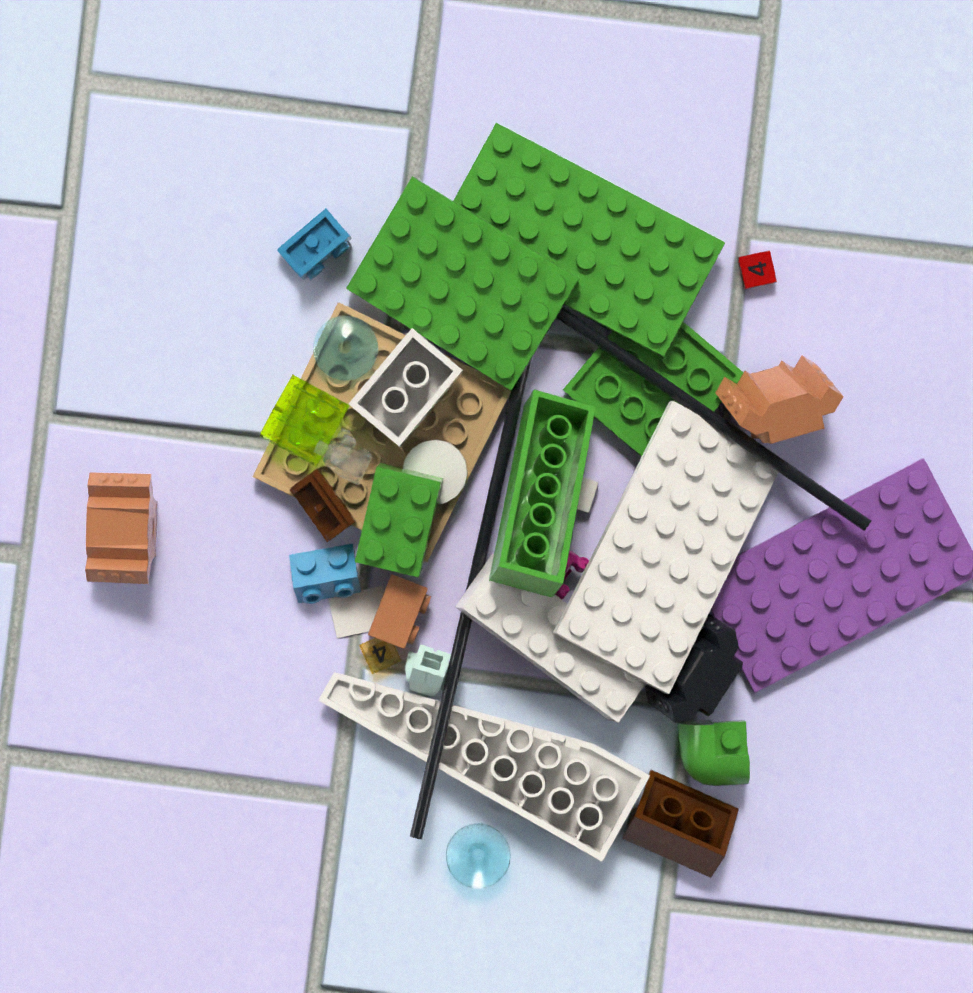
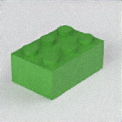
M380 463L376 467L355 562L419 577L425 560L443 478Z

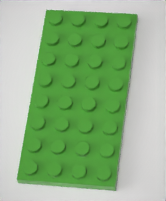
M495 123L453 200L580 278L564 304L565 307L662 358L665 357L725 245L724 241L498 123Z

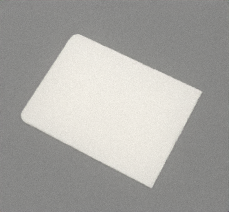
M382 586L361 590L360 593H355L347 598H328L337 638L369 632L384 594Z

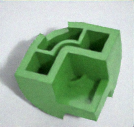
M745 720L678 722L679 751L682 765L694 780L703 785L710 786L749 784L750 759Z

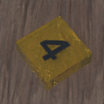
M373 638L359 644L372 674L402 661L396 646L388 642Z

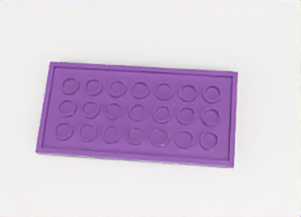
M924 458L843 499L845 503L872 520L865 531L828 507L737 555L711 608V612L715 618L735 629L739 648L734 656L743 661L741 669L754 693L973 579V550Z

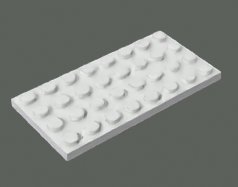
M670 401L553 633L659 691L669 694L772 487L778 471L718 431L698 414L675 401Z

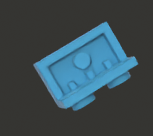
M325 208L282 244L277 251L302 280L307 276L312 280L325 269L323 263L331 256L337 259L350 248L348 242L352 238L328 209Z
M353 543L289 555L293 589L298 603L313 604L322 599L333 597L347 598L361 592Z

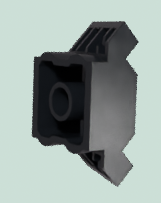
M708 614L670 693L665 694L650 685H644L648 703L674 723L694 719L698 711L707 717L712 715L743 665V661L734 656L739 648L735 629Z

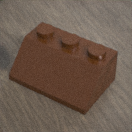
M650 770L648 773L650 777L634 804L622 839L711 878L725 857L739 808L654 770Z

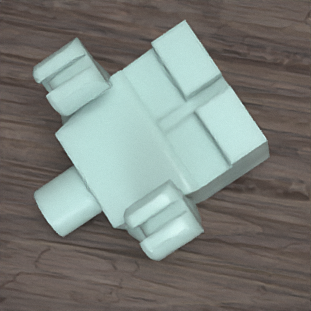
M421 644L418 653L409 651L405 664L409 690L415 691L416 695L423 697H435L438 692L443 691L451 654L440 650L434 652V648Z

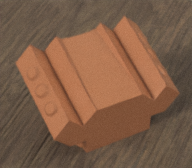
M801 355L794 368L781 360L778 366L751 374L744 371L737 384L724 377L715 392L738 424L748 430L753 439H761L762 443L770 444L825 429L822 416L834 413L844 397L821 368L803 355Z
M90 472L87 484L89 497L86 513L87 561L85 572L87 582L148 584L153 558L156 557L157 500L153 496L151 474Z

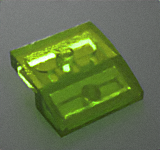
M292 374L259 436L317 467L350 405Z

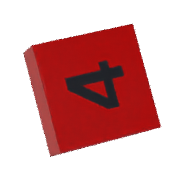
M770 250L737 258L744 290L777 282Z

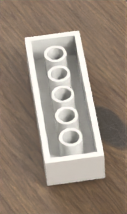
M492 554L455 608L606 719L619 723L646 683L554 634L553 631L567 606V603L556 595L551 598L489 581L494 554Z

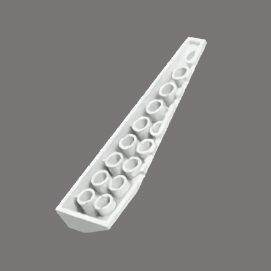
M333 673L318 701L427 762L440 701L340 673ZM456 705L452 707L438 768L601 862L604 860L650 777L647 773L593 743Z

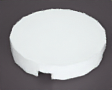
M436 439L420 443L412 448L405 458L403 469L443 478L437 504L447 503L458 496L466 484L468 475L466 460L454 445L446 441Z

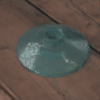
M338 316L328 320L320 327L314 339L313 353L318 366L324 373L337 380L349 381L362 377L373 367L378 355V341L372 328L363 320L353 316ZM344 341L351 344V350L346 354L339 351V345Z
M474 823L460 828L451 837L447 845L446 863L450 873L459 883L470 888H486L496 884L506 874L510 865L511 853L506 838L499 830L487 824ZM477 848L482 849L485 853L484 857L480 860H476L472 856L473 850Z

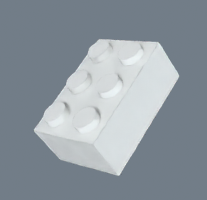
M411 328L350 401L349 405L401 447L459 378L463 370Z

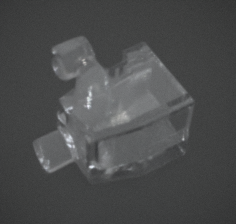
M341 428L339 431L338 442L332 440L330 445L318 441L314 453L324 457V464L341 478L359 485L373 457L371 452L363 447L360 450L354 449L356 440L353 438L352 433L344 428Z

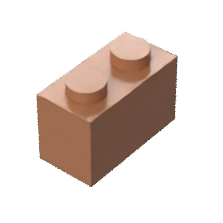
M391 574L368 635L405 649L406 643L413 645L419 630V626L414 625L418 613L425 614L431 596L426 594L428 588Z

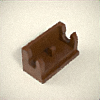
M315 469L291 487L290 492L297 499L327 543L357 522L319 469Z

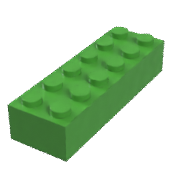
M535 389L525 402L489 581L551 598L563 585L596 407Z

